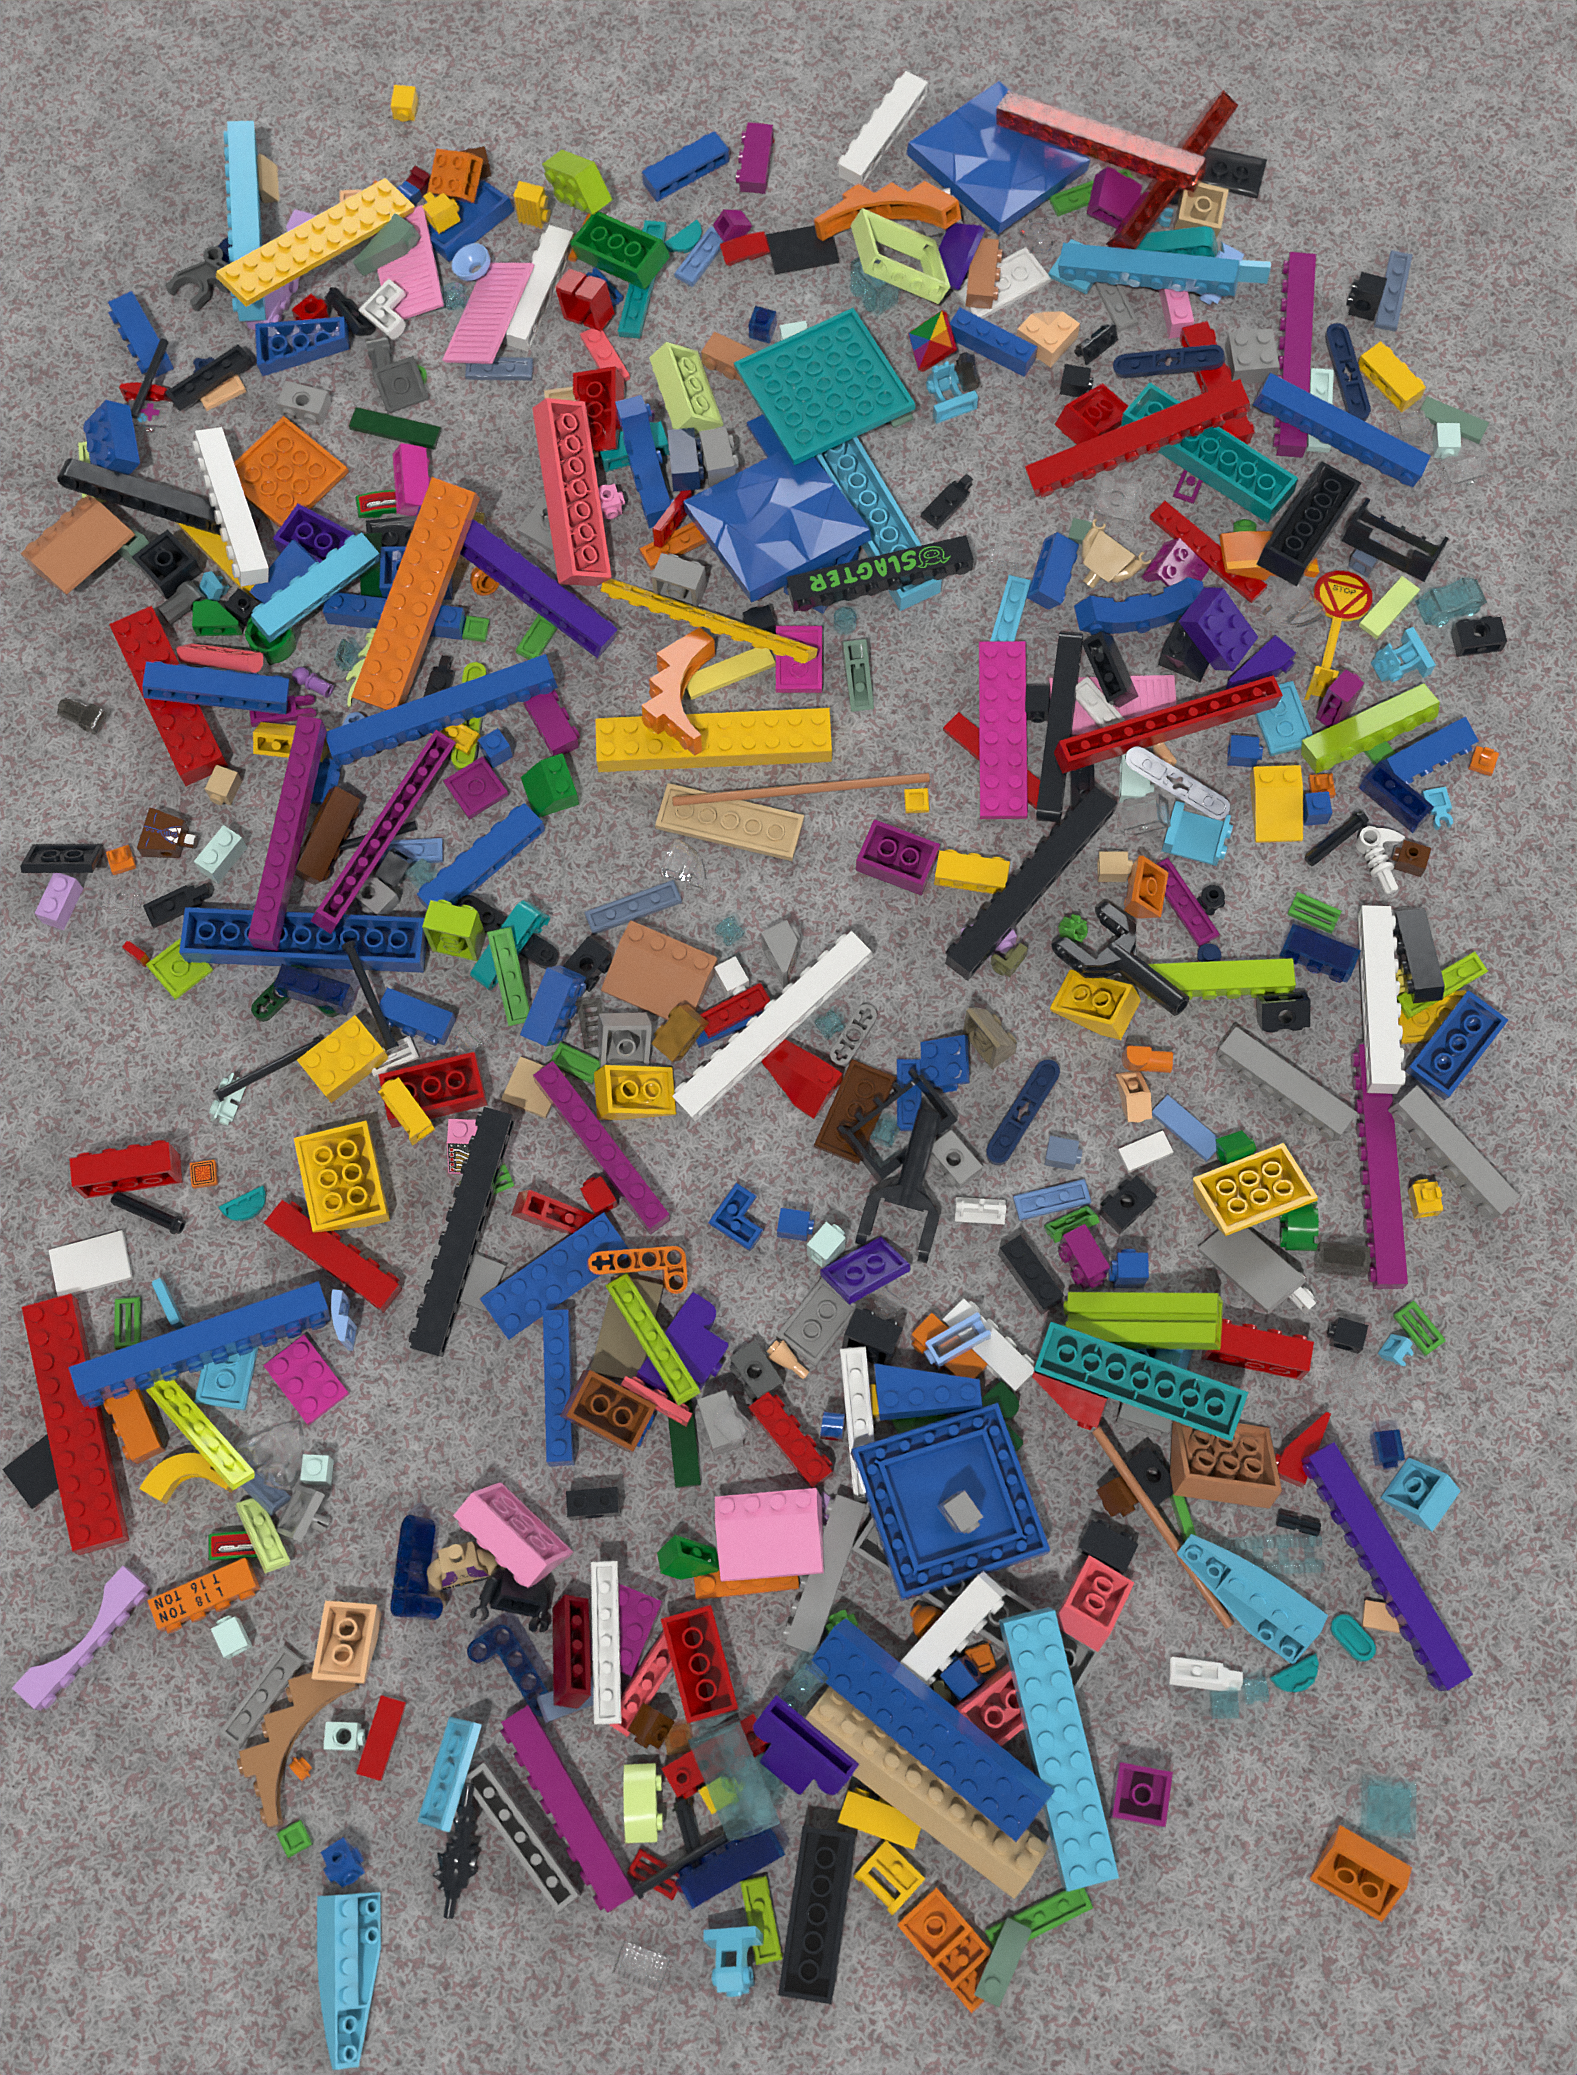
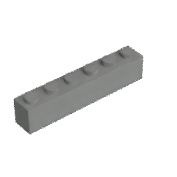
M1237 1027L1234 1028L1216 1054L1222 1065L1228 1068L1233 1067L1239 1072L1238 1074L1243 1080L1254 1082L1259 1086V1090L1266 1096L1272 1095L1278 1099L1279 1104L1288 1111L1293 1110L1299 1114L1301 1121L1307 1125L1313 1124L1320 1129V1134L1329 1140L1334 1139L1337 1141L1357 1114L1355 1110Z
M1417 1085L1407 1091L1388 1109L1393 1119L1406 1129L1411 1139L1418 1143L1426 1151L1427 1156L1442 1168L1446 1177L1454 1181L1461 1189L1462 1194L1478 1207V1211L1484 1217L1492 1220L1502 1215L1520 1197Z
M840 1495L836 1496L835 1501L830 1499L825 1513L829 1515V1519L826 1525L823 1524L824 1573L803 1575L799 1587L804 1589L801 1599H795L791 1613L795 1614L792 1624H786L782 1636L783 1639H786L785 1646L812 1656L816 1654L866 1509L865 1504Z
M484 1762L468 1774L465 1783L474 1784V1797L556 1913L563 1911L581 1896L580 1892L489 1764Z

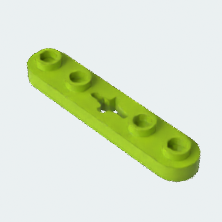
M478 662L467 664L463 670L462 683L487 675L485 667ZM482 717L470 719V726H467V720L462 725L480 733ZM478 741L469 755L457 750L455 747L452 748L451 760L453 766L458 771L476 760Z

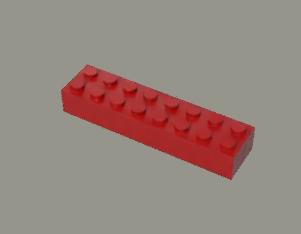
M152 605L109 624L142 697L146 662L158 661L170 665L180 664ZM143 697L185 786L212 775L216 765L228 768L199 704Z

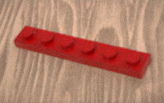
M1164 501L1150 514L1149 519L1174 540L1180 538L1210 570L1250 603L1254 602L1267 589L1268 585L1260 579L1225 572L1221 546L1167 501Z

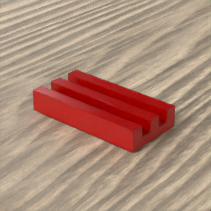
M640 1849L627 1873L641 1882L647 1878L634 1871L636 1866L651 1875L657 1873L656 1870L640 1861L642 1856L662 1869L669 1865ZM680 1872L674 1875L679 1878L676 1883L670 1879L664 1881V1883L673 1887L671 1893L659 1885L653 1889L673 1901L686 1878Z

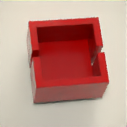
M568 269L556 284L555 290L564 319L580 325L583 322L585 327L601 332L614 315L606 281L592 276L587 277L582 272Z

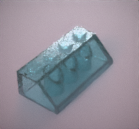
M737 1718L688 1739L728 1841L755 1835L780 1824L748 1741Z

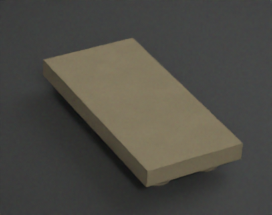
M614 1275L613 1281L621 1276ZM630 1278L656 1319L664 1286ZM609 1295L591 1370L599 1375L624 1380L625 1376L631 1379L633 1376L636 1377L638 1370L646 1360L647 1354Z

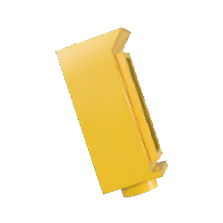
M399 1077L395 1080L391 1079L382 1085L378 1093L409 1135V1141L412 1146L435 1131L432 1122Z

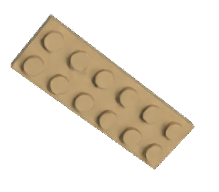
M670 783L667 784L655 824L656 829L793 861L804 822V815L742 800L673 806L672 797L708 794V792Z

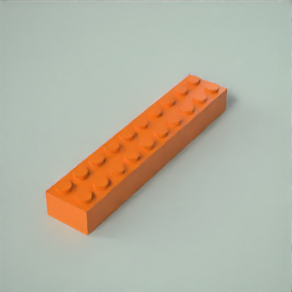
M434 477L431 478L351 697L385 711L405 704L480 500L475 492Z

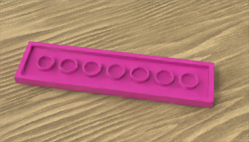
M1025 641L979 642L980 819H1027Z

